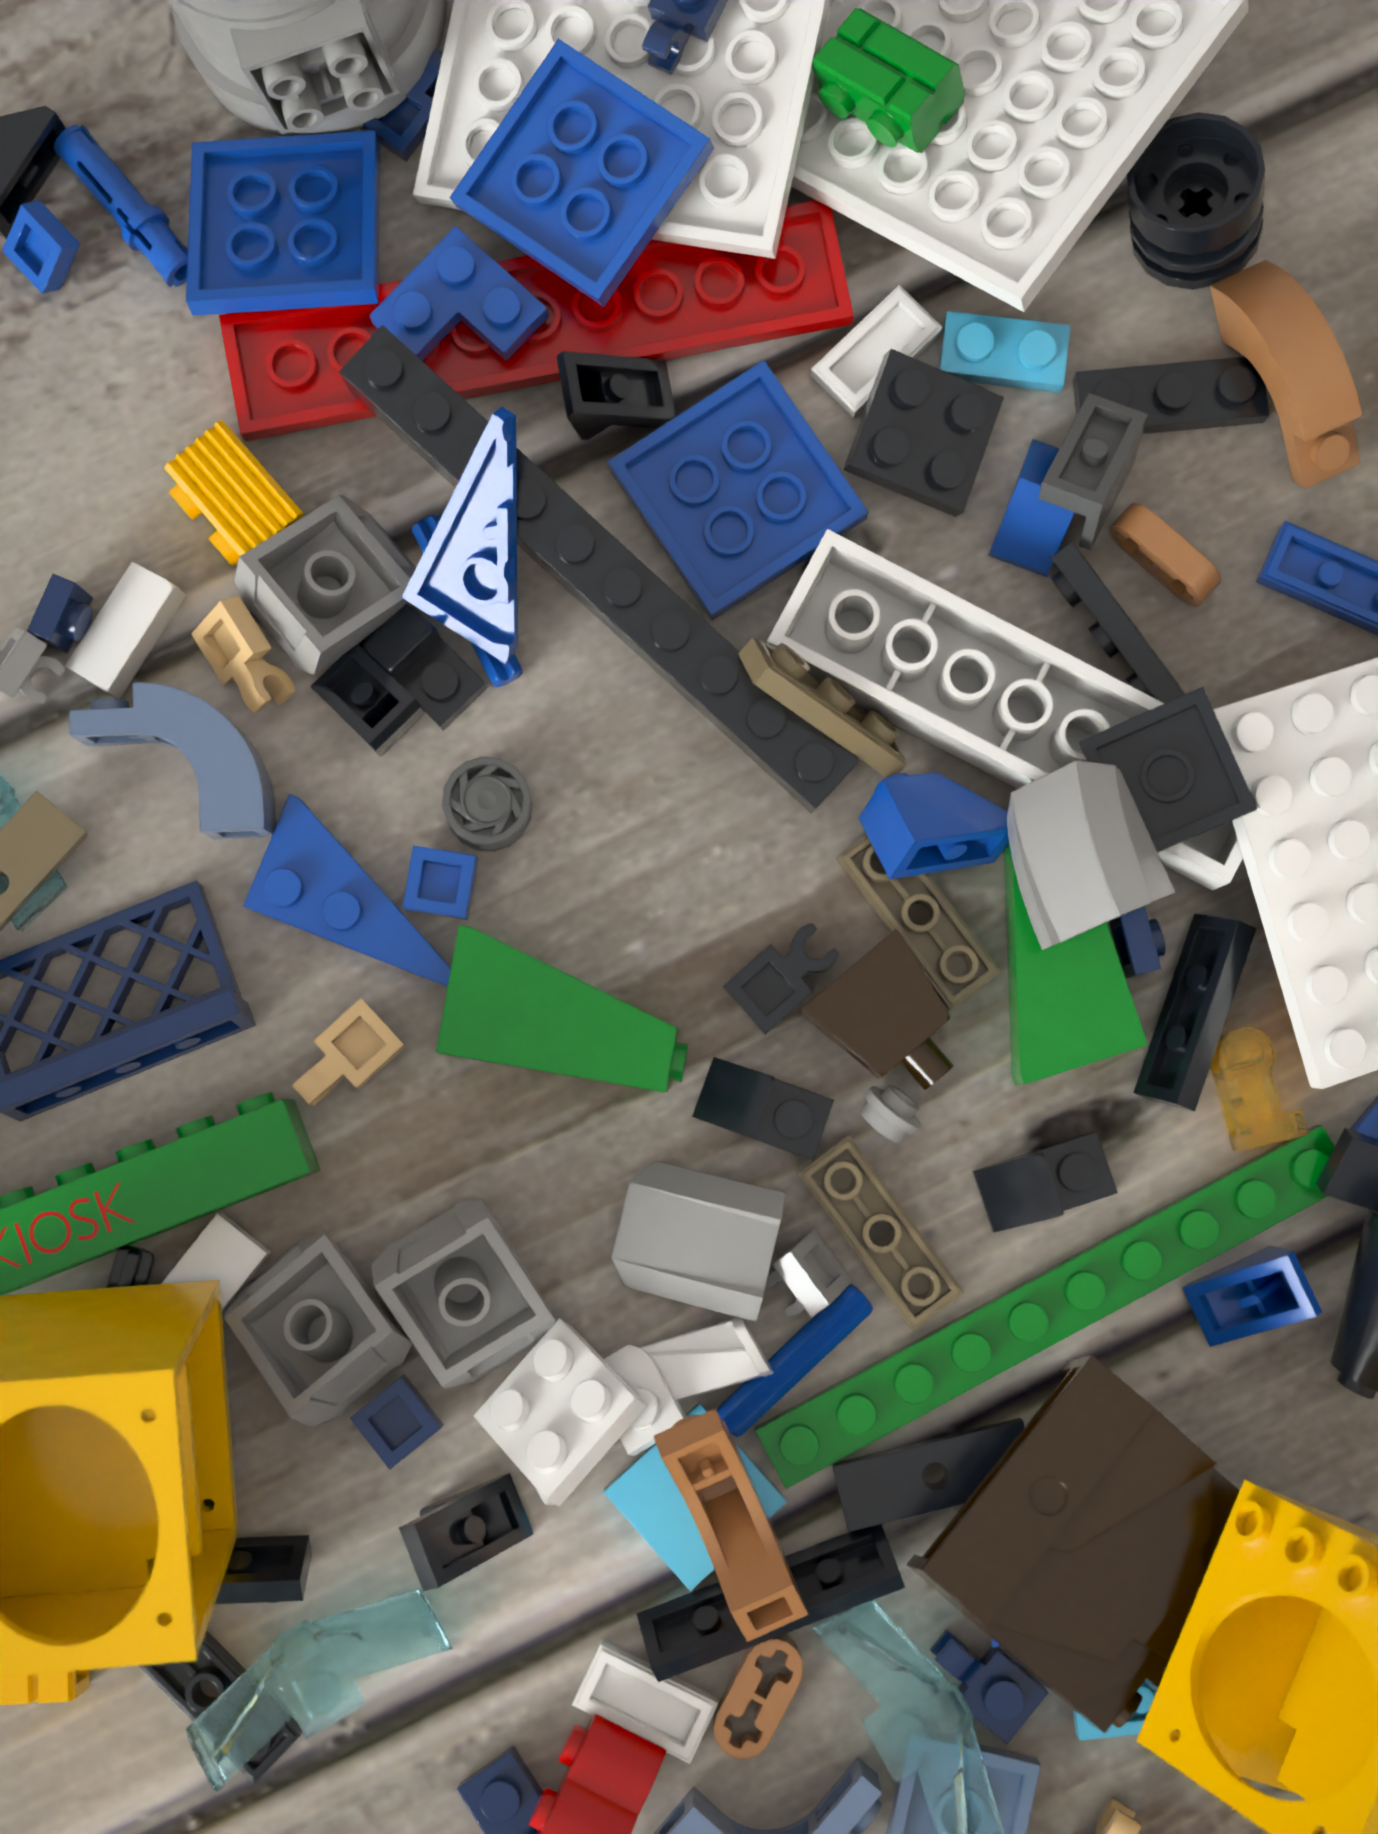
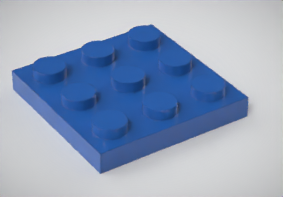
M558 38L449 198L459 209L605 307L710 156L714 146L709 137Z
M376 130L192 142L186 303L192 316L379 304L380 144Z
M764 360L607 461L608 469L711 621L812 556L827 529L842 536L865 521L869 513Z

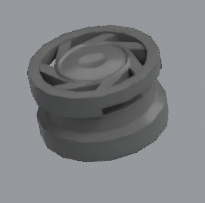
M479 757L464 762L451 773L443 788L442 807L450 830L461 843L477 851L494 852L510 847L523 836L531 820L532 800L527 781L514 765L500 758Z

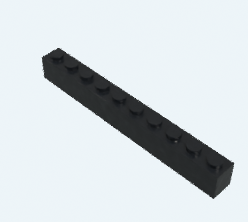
M382 325L339 371V374L349 391L456 488L488 421ZM516 447L517 545L804 808L812 813L857 765L859 760L847 749L753 684L738 655L740 651Z

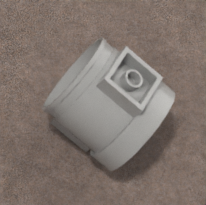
M168 0L172 5L175 27L181 43L217 99L242 121L255 128L279 136L352 132L364 127L363 123L373 118L378 120L396 108L407 98L406 94L421 78L433 51L436 48L439 49L444 33L447 0Z

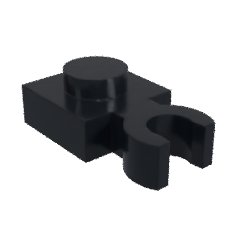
M813 923L803 926L796 932L791 942L790 952L784 958L770 944L723 986L724 990L764 1035L813 993L812 989L802 978L808 972L821 973L826 971L835 963L839 956V952L835 948L830 950L821 959H811L805 954L804 942L817 930Z

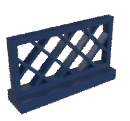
M197 880L0 960V980L11 977L24 983L8 1016L0 1014V1022L4 1023L0 1030V1113L21 1122L256 1026L249 1004L242 998L203 886ZM192 903L197 922L186 944L159 934L169 911ZM150 919L146 928L138 925ZM124 929L142 936L127 968L100 958L110 936ZM203 938L209 954L198 950ZM155 941L182 952L166 985L139 974ZM91 943L87 952L79 949ZM65 953L83 959L67 992L41 982L51 960ZM194 958L214 966L221 988L198 997H193L179 991ZM96 965L122 976L107 1009L80 998ZM31 968L28 976L19 973L23 970ZM135 982L162 992L152 1015L137 1022L119 1015ZM37 989L63 1000L47 1033L21 1023ZM174 998L184 1002L170 1008ZM76 1005L103 1016L92 1039L78 1046L60 1039ZM115 1022L125 1026L111 1032ZM17 1029L43 1040L31 1065L14 1072L10 1071L5 1053ZM56 1046L66 1050L51 1056Z

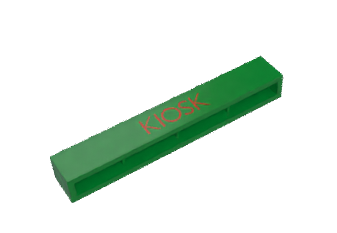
M273 1092L265 1093L237 1104L236 1108L239 1116L216 1125L211 1115L176 1128L179 1140L156 1148L153 1139H149L115 1152L119 1163L96 1172L93 1163H87L64 1171L55 1176L58 1187L35 1195L33 1187L29 1186L1 1196L0 1296L113 1253L119 1247L136 1244L321 1171L295 1100L281 1099L276 1101Z

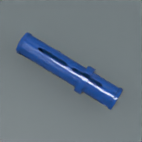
M78 124L72 125L61 132L54 143V151L74 171L91 194L122 229L121 237L131 250H140L169 287L173 285L178 287L186 283L188 249L169 228V218L159 206L150 205L143 198L122 170L99 146L84 125L80 127Z

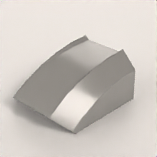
M338 495L239 556L234 582L249 612L257 618L290 657L294 667L315 675L360 643L408 603L402 596L416 567L370 513L345 496Z
M1075 760L1011 792L1007 813L1011 855L1020 892L1042 950L1175 893L1125 779L1115 765Z
M652 1162L629 1182L611 1258L624 1286L693 1306L757 1321L782 1218L786 1193L662 1162Z
M483 1198L457 1202L453 1208L402 1239L391 1242L371 1265L375 1289L444 1389L475 1382L536 1345L556 1322L529 1272Z
M324 1231L299 1240L244 1286L224 1314V1319L289 1417L310 1427L342 1416L345 1409L391 1370L403 1364L412 1345L405 1331L379 1296Z

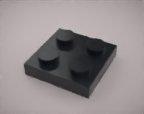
M891 348L884 354L843 470L956 517L964 512L1004 397Z
M1203 687L1079 741L1087 762L1115 765L1121 771L1157 853L1257 810V806Z

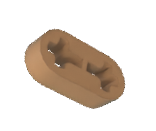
M1137 503L1130 504L1110 526L1109 532L1117 545L1185 603L1192 606H1200L1221 583V576L1215 566L1165 521L1145 506Z
M783 1634L747 1648L717 1705L714 1714L715 1739L719 1747L731 1757L749 1759L761 1754L765 1750L800 1685L803 1675L801 1652L796 1642L787 1635ZM776 1650L785 1652L784 1662L790 1672L787 1676L776 1673L766 1690H762L758 1685L762 1679L763 1669L762 1664L757 1658L760 1655L771 1658ZM751 1699L758 1702L759 1704L754 1712V1726L759 1732L756 1735L751 1732H745L740 1740L733 1738L732 1723L726 1718L730 1714L734 1717H741Z

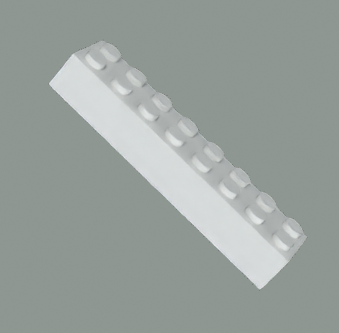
M829 529L826 530L767 640V644L773 649H776L780 643H784L792 648L809 665L810 670L807 673L820 683L827 676L836 680L853 696L856 705L869 712L875 709L892 724L1017 789L1075 760L1087 761L1079 741L1164 704ZM1232 821L1158 852L1164 866L1212 891L1231 882L1243 859Z

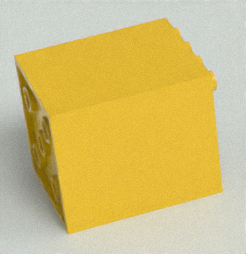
M220 1280L0 1296V1677L196 1660L239 1533ZM211 1499L215 1505L207 1507L203 1501Z
M1244 1480L1136 1741L1269 1834H1323L1324 1830L1325 1834H1378V1534ZM1241 1777L1298 1794L1306 1799V1801H1288L1273 1798L1252 1787Z

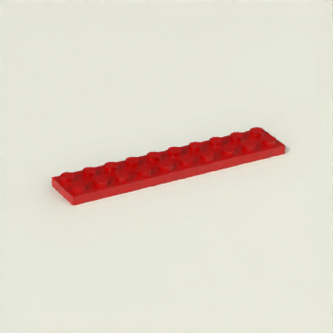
M817 200L787 205L776 259L651 239L605 307L592 300L530 256L496 261L547 307L549 317L507 361L460 321L426 356L423 362L463 399H469L561 381L556 356L563 351L671 360L852 325L854 314L832 209ZM403 280L379 284V304ZM379 304L226 313L219 315L240 435L245 442L376 417L370 409L349 391L339 371L378 330L373 325L369 315Z

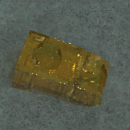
M1252 1027L1237 1028L1221 1034L1210 1065L1232 1151H1245L1308 1135L1301 1109L1283 1112L1272 1074L1276 1061L1275 1047L1271 1039L1264 1032Z

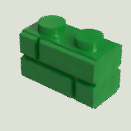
M855 8L838 28L837 36L835 38L831 36L813 58L812 68L819 87L818 97L822 104L832 114L841 119H846L851 113L866 122L871 134L882 144L891 148L901 143L916 153H922L940 132L942 123L946 125L961 107L966 96L959 64L861 8Z

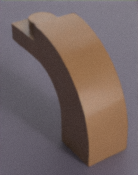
M1267 260L1210 285L1222 342L1240 352L1251 362L1264 381L1274 402L1282 429L1293 482L1303 489H1307L1361 464L1353 426V420L1363 416L1357 390L1335 335L1320 309L1305 289L1285 270Z
M716 1408L701 1415L685 1417L676 1422L672 1428L654 1435L653 1437L661 1459L690 1510L715 1569L729 1610L747 1642L807 1616L808 1612L759 1494L725 1421L721 1420Z

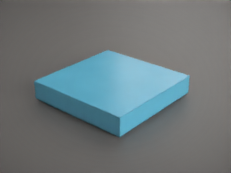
M699 1402L686 1416L701 1415L708 1412V1410ZM735 1441L770 1519L787 1503V1499ZM655 1443L604 1489L603 1493L691 1592L714 1570V1567L690 1510L661 1459Z

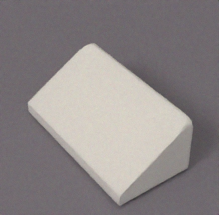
M131 562L65 667L115 698L120 699L183 602L186 594L170 581Z

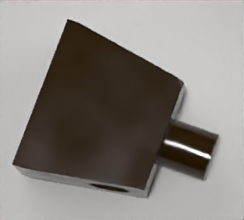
M897 929L893 930L800 1010L801 1014L810 1023L877 1078L883 1077L901 1062L920 1086L927 1090L954 1066L930 1038L951 1017Z

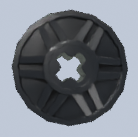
M1198 112L1174 117L1166 121L1127 173L1130 235L1133 253L1148 275L1167 286L1191 290L1210 287V285L1242 271L1258 250L1263 231L1262 216L1264 213L1263 196L1265 191V165L1262 149L1245 126L1223 115Z

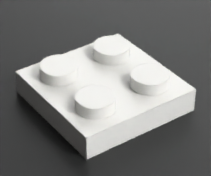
M559 1318L474 1414V1418L547 1501L560 1507L648 1405L571 1325Z

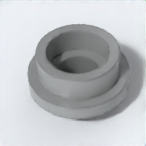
M890 1084L885 1090L871 1086L865 1093L867 1102L860 1110L861 1115L874 1129L891 1141L901 1143L907 1134L915 1135L922 1127L920 1121L915 1116L919 1106L899 1088Z

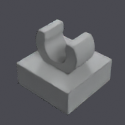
M14 627L0 649V691L14 698L19 690L29 700L36 703H45L48 697L32 686L31 676L33 672L38 668L45 667L62 676L65 668L57 659L42 654L48 644L27 631Z
M813 1229L797 1240L772 1264L775 1269L768 1274L766 1286L769 1289L779 1281H785L796 1296L784 1309L787 1315L794 1316L805 1309L813 1317L829 1306L853 1279L817 1231Z

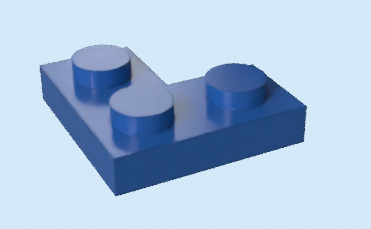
M456 226L369 315L377 329L382 325L386 327L422 361L460 321L507 361L549 317L545 305Z

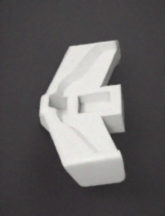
M740 1317L642 1347L628 1344L604 1359L648 1405L620 1437L628 1455L632 1456L656 1443L654 1435L672 1428L676 1422L687 1417L679 1401L774 1373L745 1319ZM537 1490L541 1500L545 1505H554L553 1503L547 1501Z

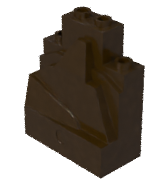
M1093 1355L1066 1362L1060 1370L1065 1375L1063 1380L922 1557L914 1554L906 1565L1090 1725L1106 1733L1112 1724L1117 1728L1123 1726L1136 1712L1143 1698L1138 1692L1143 1683L1157 1692L1238 1497L1239 1489L1214 1469V1465L1217 1464L1155 1407Z

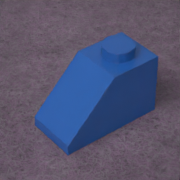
M937 772L917 775L897 773L882 779L858 817L889 879L995 863L1009 843L1007 810Z

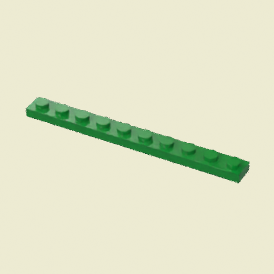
M1315 1125L756 1426L755 1432L785 1489L1328 1197L1316 1185L1334 1149V1145L1323 1125Z

